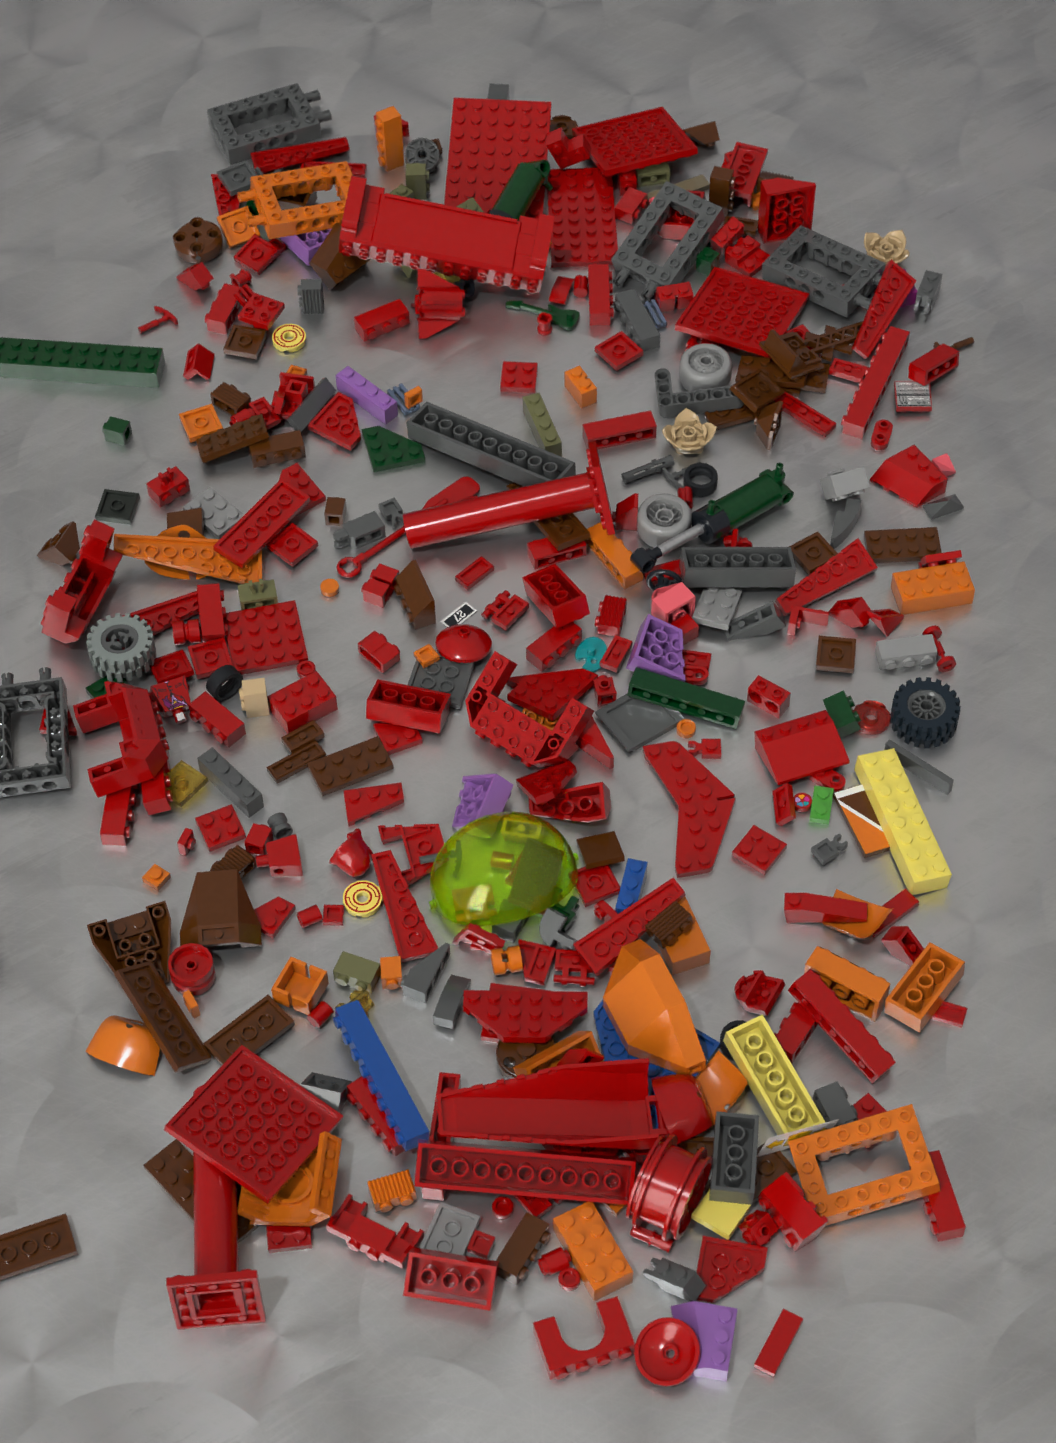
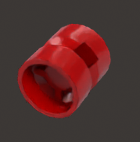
M199 619L188 620L187 624L183 620L172 622L175 646L185 645L187 641L193 644L201 643Z

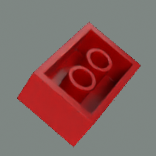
M317 671L267 696L269 710L287 734L313 720L317 721L338 710L336 695Z

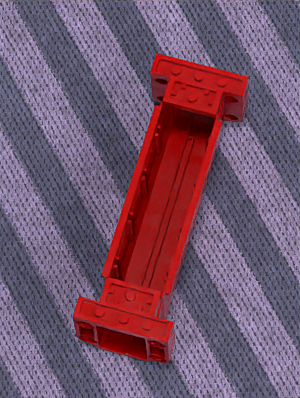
M351 176L339 238V253H342V255L358 256L364 260L373 259L379 263L388 262L395 266H408L414 270L426 269L431 273H443L445 276L454 275L464 280L474 279L479 283L489 282L499 287L504 285L514 290L524 289L529 293H540L555 216L540 214L539 219L520 216L519 221H517L518 219L385 193V188L366 185V178Z

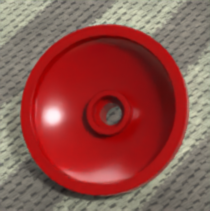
M469 624L449 626L436 637L438 653L444 658L458 663L479 661L485 658L492 648L490 636L481 628Z
M671 1317L659 1318L646 1325L640 1332L634 1349L635 1362L641 1374L650 1382L660 1386H675L686 1381L696 1370L701 1354L700 1342L694 1330L685 1322ZM671 1350H674V1356L672 1358H669V1352Z

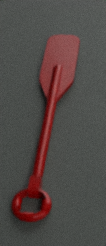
M462 477L430 498L422 509L457 502L471 495L475 496L480 491V485L471 477ZM401 527L365 553H360L356 557L341 559L337 564L339 575L346 578L357 576L361 572L362 564L367 562V559L406 533L405 527ZM347 562H353L358 568L347 573L340 567L347 564Z

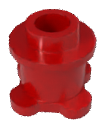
M241 269L237 275L230 274L231 284L242 287L244 284L249 285L251 284L252 276L249 271Z

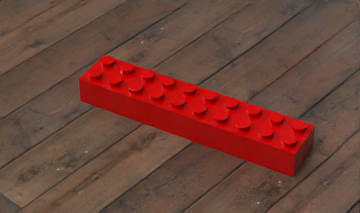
M418 1139L414 1187L628 1205L634 1186L636 1161L630 1157Z

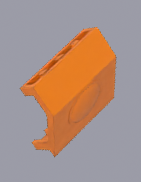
M326 1131L320 1133L316 1151L294 1174L296 1177H292L269 1204L241 1186L237 1214L249 1219V1225L313 1226L331 1217L342 1139Z

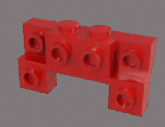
M348 1194L340 1208L326 1224L327 1231L346 1240L347 1246L353 1251H361L373 1261L379 1260L384 1263L386 1260L403 1269L408 1261L410 1250L413 1247L418 1248L422 1242L424 1231L420 1229L417 1232L409 1228V1223L405 1222L396 1236L395 1231L364 1217L368 1210V1204L364 1201L361 1204L353 1200L351 1194Z

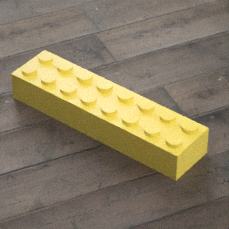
M895 749L859 755L854 768L860 784L865 789L907 890L912 895L947 888L952 874Z

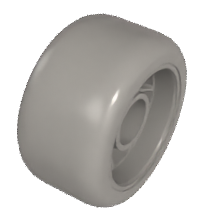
M707 343L694 345L688 348L680 359L679 378L687 391L728 386L731 381V358L723 348L717 345Z
M656 494L647 498L640 505L637 514V531L640 538L647 545L655 548L692 527L691 509L682 498L672 494Z

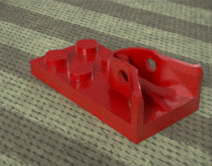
M736 142L727 169L734 170L733 177H736L735 186L733 187L735 190L734 196L742 197L746 205L751 207L752 195L768 155V149Z

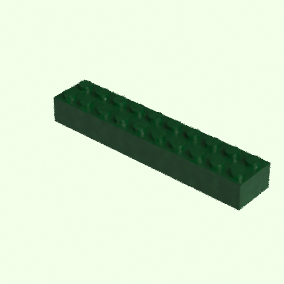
M0 337V377L159 388L165 365L163 348Z

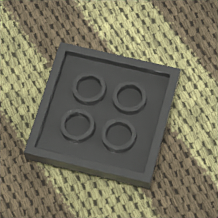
M438 653L440 660L423 668L416 659L408 685L451 694L450 707L460 709L475 662H453Z

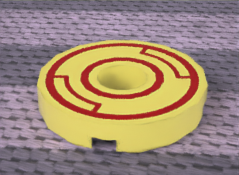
M296 324L281 325L272 334L273 345L281 352H296L304 347L306 343V332Z
M367 880L351 883L343 893V905L352 916L369 917L381 908V891L373 882ZM361 896L368 898L365 902H359L357 899Z

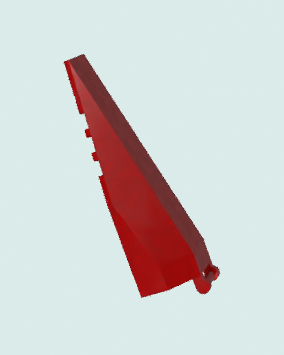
M649 1058L564 1064L538 1070L537 1073L529 1075H517L516 1078L500 1079L486 1085L482 1083L469 1088L465 1087L436 1094L439 1135L444 1137L638 1150L651 1149L661 1135L667 1138L670 1136L656 1096H648ZM650 1105L656 1107L658 1129H653Z

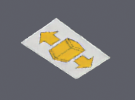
M839 1119L770 1137L757 1157L789 1149L788 1141L834 1128Z

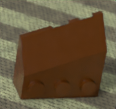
M337 222L309 262L329 290L371 260L360 259L358 256L353 255L344 256L342 253H339L341 224Z

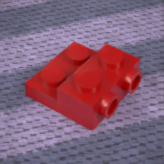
M749 235L745 238L740 237L736 245L733 247L730 245L725 250V262L741 274L750 277L762 270V263L770 256L760 249V243Z

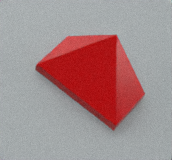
M892 609L867 611L869 618L886 637L904 619V615Z

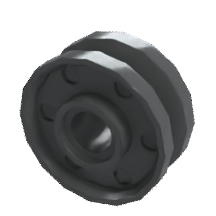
M427 138L414 139L405 150V163H426V170H429V174H431L439 164V149L432 140ZM419 155H424V156H426V157L423 158V159H421V158H419L418 156H419Z

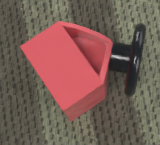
M666 569L650 572L646 577V584L654 591L651 597V615L669 624L687 613L692 618L695 611L696 596L683 584L681 577L677 573ZM663 575L670 576L675 580H669L668 578H665ZM654 576L658 579L656 586L651 581Z

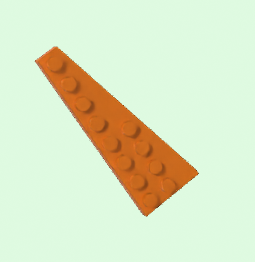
M114 534L113 550L124 556L240 584L249 583L248 581L252 580V583L259 582V579H262V550L242 569L213 550V546L220 539Z

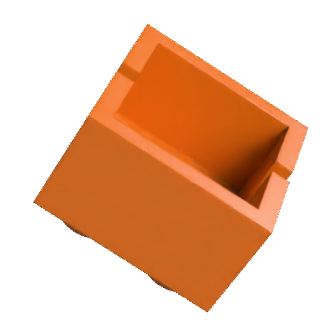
M290 957L271 988L273 1000L289 1008L293 1005L294 1010L309 1015L329 984L327 971L310 965L308 973L306 962Z

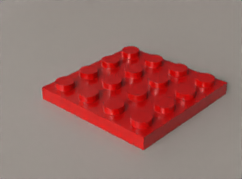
M295 600L226 613V618H223L224 624H227L228 635L226 637L233 667L241 675L297 665L302 661H308Z

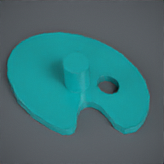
M598 637L586 638L577 647L575 659H585L586 663L582 668L595 673L602 668L600 667V661L607 650L606 644Z

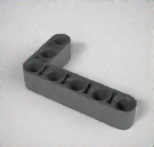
M661 368L655 372L659 414L664 418L677 417L686 408L699 414L707 411L737 409L744 405L729 390L732 385L673 393L669 370Z

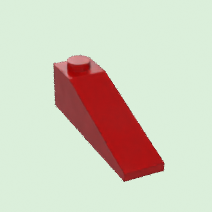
M785 893L784 913L786 923L867 922L868 904L866 902L810 893Z

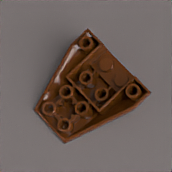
M237 869L196 873L180 930V946L189 943L201 944L204 947L240 944L242 948L262 946L261 926Z
M165 901L146 906V911L111 922H107V919L87 925L93 946L114 974L119 969L151 961L164 983H170L168 960L171 947V917Z

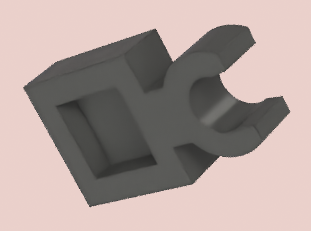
M395 497L378 504L386 521L391 519L394 528H397V521H401L404 525L403 510Z
M841 834L835 835L831 842L826 838L811 847V853L822 865L838 857L839 851L847 848V841L844 843L838 842L841 840Z

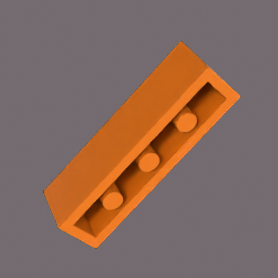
M394 106L376 112L375 120L377 127L376 137L378 140L377 150L379 152L378 162L387 172L404 165L401 115Z
M601 522L587 529L590 532V538L585 540V543L624 590L643 581V573L630 561L632 552L626 549L620 538H617L615 534L608 535L607 529L603 530Z

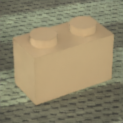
M265 678L242 680V688L239 689L242 711H246L247 718L270 715Z

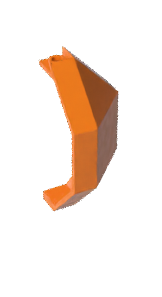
M641 939L622 946L603 996V1007L627 1053L639 1059L649 1058V1063L677 1074L694 1075L705 1070L706 1059L687 1004L661 955Z

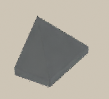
M956 494L924 504L923 508L930 519L933 520L959 511L964 506Z

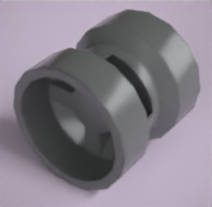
M276 813L269 817L267 821L269 827L273 830L275 839L287 837L293 833V829L287 823L288 819L284 813Z

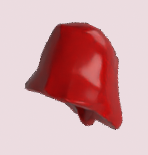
M355 829L347 834V840L336 849L329 861V864L338 866L352 877L364 875L370 868L372 861L371 854L373 852L364 842L360 829Z

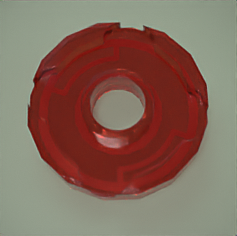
M867 700L860 705H856L854 711H857L861 718V721L858 722L861 728L859 732L866 735H877L888 728L890 712L884 704ZM873 715L876 719L870 720L866 716Z

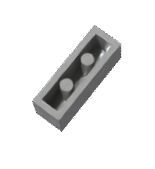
M928 634L877 641L875 654L880 670H892L894 668L936 663L937 648L933 635Z

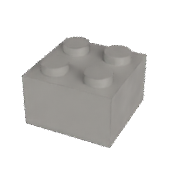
M864 466L820 479L825 500L832 499V502L848 498V496L851 497L865 493L864 489L870 487Z

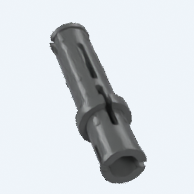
M672 455L658 460L653 459L651 463L622 473V480L627 484L654 472L659 473L662 468L675 465Z

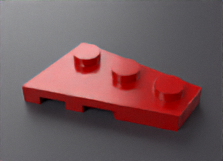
M402 783L343 790L348 827L354 825L360 819L364 818L366 820L376 812H384L404 803Z

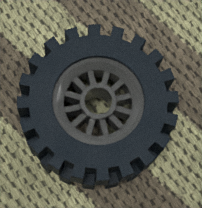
M918 677L914 683L910 679L906 681V686L903 684L899 686V690H896L890 716V724H892L893 731H897V737L899 739L905 737V743L909 745L912 741L914 742V747L918 748L919 744H924V748H930V744L938 747L940 746V741L943 744L948 742L949 737L952 738L957 729L961 706H959L960 699L959 697L956 698L957 693L955 690L949 691L950 686L947 683L942 686L941 680L936 679V682H931L930 677H926V681H922L921 677Z

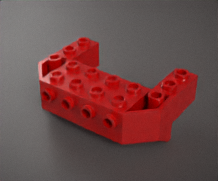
M95 519L91 526L87 525L83 534L85 536L81 542L82 547L78 554L80 555L79 559L75 558L71 566V573L68 572L65 576L63 587L60 586L58 590H55L53 596L49 595L46 600V607L43 612L44 617L41 621V625H43L41 633L65 644L78 641L84 634L123 557V554L110 549L115 528Z
M494 651L465 700L470 726L476 730L475 734L483 739L487 736L491 739L490 743L498 748L503 746L506 748L505 752L514 758L516 755L521 757L522 760L520 762L528 767L534 765L538 768H544L566 762L578 750L579 746L575 743L593 715L594 710L571 698L553 730L546 728L498 697L517 664Z
M106 681L104 683L107 694L73 705L76 720L83 734L118 721L120 723L124 740L119 742L122 757L87 769L90 783L98 798L154 778L169 759L167 751L170 748L167 740L164 739L167 736L163 726H160L163 725L160 714H157L160 712L157 702L152 701L147 689L125 683Z

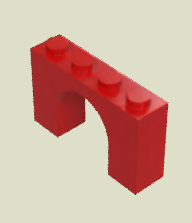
M617 1296L596 1303V1313L601 1323L604 1337L596 1347L589 1350H576L568 1346L561 1337L554 1316L533 1322V1332L550 1380L554 1378L563 1379L568 1374L576 1371L578 1373L585 1372L592 1366H603L610 1363L613 1359H625L634 1353L635 1342Z

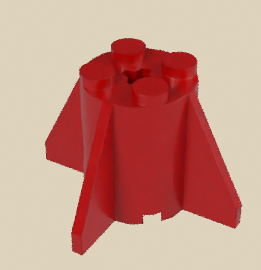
M417 269L418 287L416 290H419V294L415 295V303H411V307H415V314H419L420 317L417 318L419 339H426L458 322L461 317H465V307H462L465 291L426 269Z

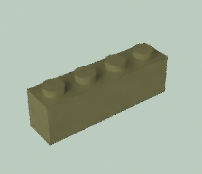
M540 393L523 396V412L539 448L562 457V442Z

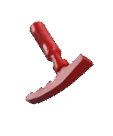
M154 306V310L162 313L164 316L138 327V331L140 334L168 320L177 325L178 320L166 309Z

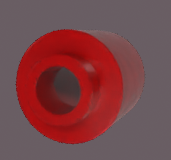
M244 408L230 417V426L236 422L245 421L256 414L251 408Z
M559 1247L541 1255L537 1262L544 1276L548 1274L551 1276L568 1268L571 1257L567 1249L563 1250Z

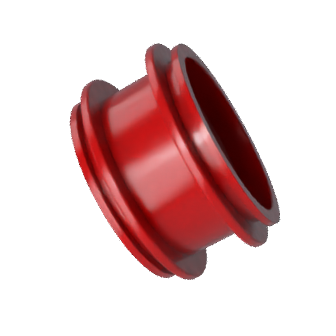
M671 1134L668 1138L661 1135L652 1146L637 1176L626 1210V1217L632 1219L633 1227L639 1228L645 1221L663 1229L662 1239L665 1242H668L672 1237L678 1241L686 1231L692 1220L691 1215L701 1201L713 1165V1157H707L706 1148L701 1147L696 1154L677 1146L678 1138L675 1134Z

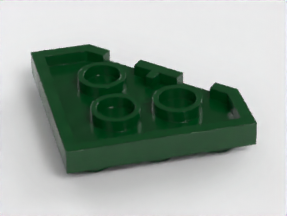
M380 426L361 429L373 473L425 462L421 444Z

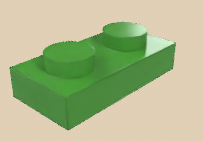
M814 786L809 822L829 825L834 788Z

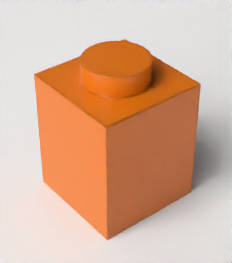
M401 956L380 957L382 989L394 990L403 988L401 987Z

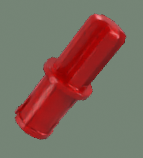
M641 1226L639 1228L632 1227L630 1231V1236L648 1243L649 1247L652 1245L669 1253L674 1242L671 1239L665 1242L662 1239V1235L657 1234L656 1230L650 1231Z

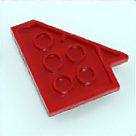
M581 668L510 677L506 685L514 689L507 694V700L554 721L564 712L571 698L579 699L593 686V680L597 679L598 675Z

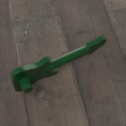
M507 301L505 303L507 309H521L535 314L544 312L551 314V323L557 324L565 330H572L580 318V313L576 310H562L550 304L548 305L550 310L525 304L523 301Z

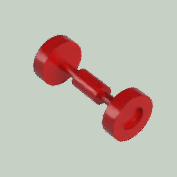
M934 625L926 628L922 635H933L937 654L941 656V659L937 662L939 671L947 672L952 670L956 666V661L953 656L944 655L945 651L942 644L937 640L942 635L940 627Z

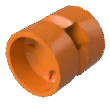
M519 945L508 947L505 951L502 948L490 950L494 976L506 974L507 971L511 973L523 971Z

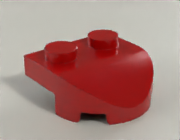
M755 970L753 971L754 974L748 977L742 976L737 981L734 991L744 1010L768 1016L786 984L783 979L769 977L765 975L764 971Z

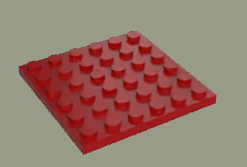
M663 106L572 128L574 137L584 134L591 146L590 158L605 177L698 154L697 146Z
M714 267L676 322L675 330L771 358L759 343L767 339L771 329H774L779 335L786 334L809 300L810 293Z
M241 1045L165 1125L164 1131L262 1201L269 1204L316 1151L320 1133L326 1131L331 1134L342 1121L343 1115Z

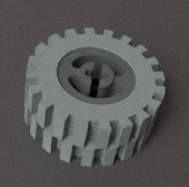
M115 613L116 617L113 618L110 615L105 616L106 620L104 622L101 619L98 620L97 627L93 625L90 628L91 633L87 635L88 641H86L94 671L96 673L99 672V676L102 678L107 675V679L112 682L114 678H117V682H123V678L132 681V676L141 677L142 671L147 673L150 670L149 665L153 666L154 658H156V647L150 625H147V621L144 619L140 621V616L135 615L131 618L130 613H125V616Z

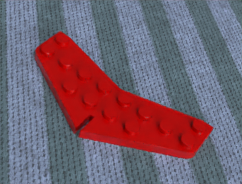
M670 741L643 746V754L646 761L653 767L679 809L675 861L677 878L711 872L735 804V794L680 743Z

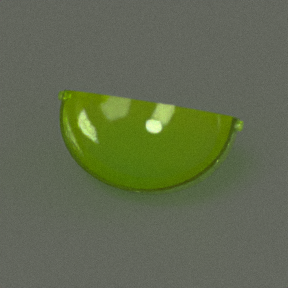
M500 812L486 815L460 828L440 849L431 871L430 890L432 901H429V906L431 909L435 908L443 918L462 925L471 923L479 926H490L518 921L552 907L571 892L578 880L576 861L579 858L577 853L572 852L569 843L561 832L538 816L523 812Z

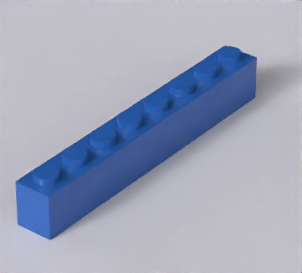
M359 1000L335 1008V1017H333L335 1027L341 1030L344 1044L349 1045L352 1059L360 1065L359 1071L363 1078L366 1077L368 1080V1088L372 1095H376L380 1111L385 1112L389 1128L394 1129L398 1145H402L406 1152L418 1147V1139L429 1140V1130Z

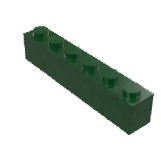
M637 667L629 683L627 694L630 697L733 729H737L745 705L744 700Z

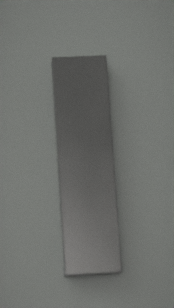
M326 377L321 379L287 419L295 431L300 430L302 432L336 392V389Z
M887 741L884 750L894 748L902 767L946 795L952 791L954 780L895 742Z

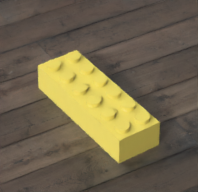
M763 1014L725 1033L723 1042L741 1073L746 1078L750 1089L777 1135L826 1123Z

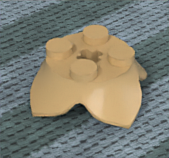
M903 230L891 231L884 238L877 233H865L864 247L867 252L866 255L886 264L892 259L898 265L909 257L910 252L905 250L906 237Z
M686 408L677 415L674 425H666L662 429V433L666 440L675 448L677 454H694L703 452L705 445L714 437L717 427L708 422L701 424L696 413Z

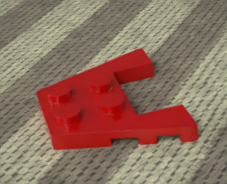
M414 824L411 827H403L402 825H395L394 827L378 826L383 844L403 839L411 868L401 872L408 886L449 860V858H444L441 861L420 864L419 861L420 856L440 852L447 853L439 824Z

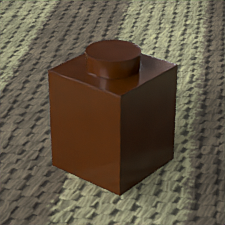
M327 497L324 512L326 525L343 526L347 511L345 498Z

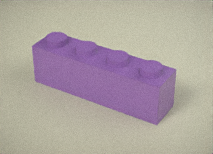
M347 366L335 375L337 390L352 398L353 402L383 424H388L398 416L397 401L351 367Z

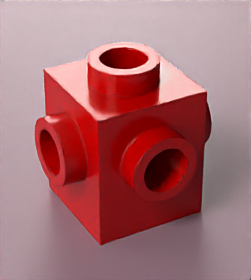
M760 1210L747 1215L739 1225L743 1239L748 1244L758 1246L768 1243L770 1237L779 1230L770 1214Z

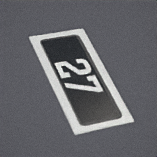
M464 602L441 622L447 627L461 624L477 612V610L467 602Z

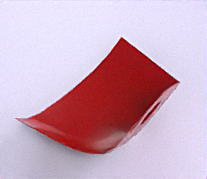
M674 1074L651 1078L663 1120L669 1135H677V1144L706 1131L713 1125L707 1100L698 1080L694 1076ZM698 1091L700 1092L702 1098L698 1097Z

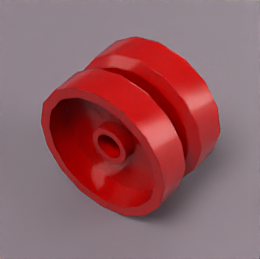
M195 943L183 944L171 953L168 960V968L172 985L176 991L183 994L190 990L193 996H197L207 992L213 986L216 978L212 954L206 947Z

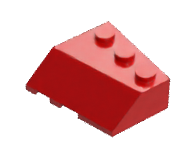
M687 190L706 200L704 191ZM671 208L670 218L666 219L661 227V231H658L657 234L663 239L682 240L694 223V220L685 214L681 215L679 211Z
M912 445L886 459L869 481L882 485L884 490L896 493L900 499L918 508L944 494L948 478L915 445Z
M787 1172L762 1190L758 1196L760 1206L764 1211H768L778 1229L783 1233L785 1243L788 1247H792L795 1252L816 1239L829 1221L824 1215L820 1217L817 1214V1206L812 1201L804 1199L803 1190Z

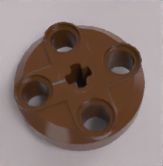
M200 217L191 219L189 223L183 225L173 235L176 252L182 260L189 263L197 264L210 261L220 253L223 247V237L220 228L213 222L203 220Z
M551 1037L546 1042V1045H540L539 1043H503L499 1040L496 1048V1061L502 1076L506 1079L516 1078L513 1067L554 1045L553 1038ZM508 1064L514 1065L513 1067H506Z

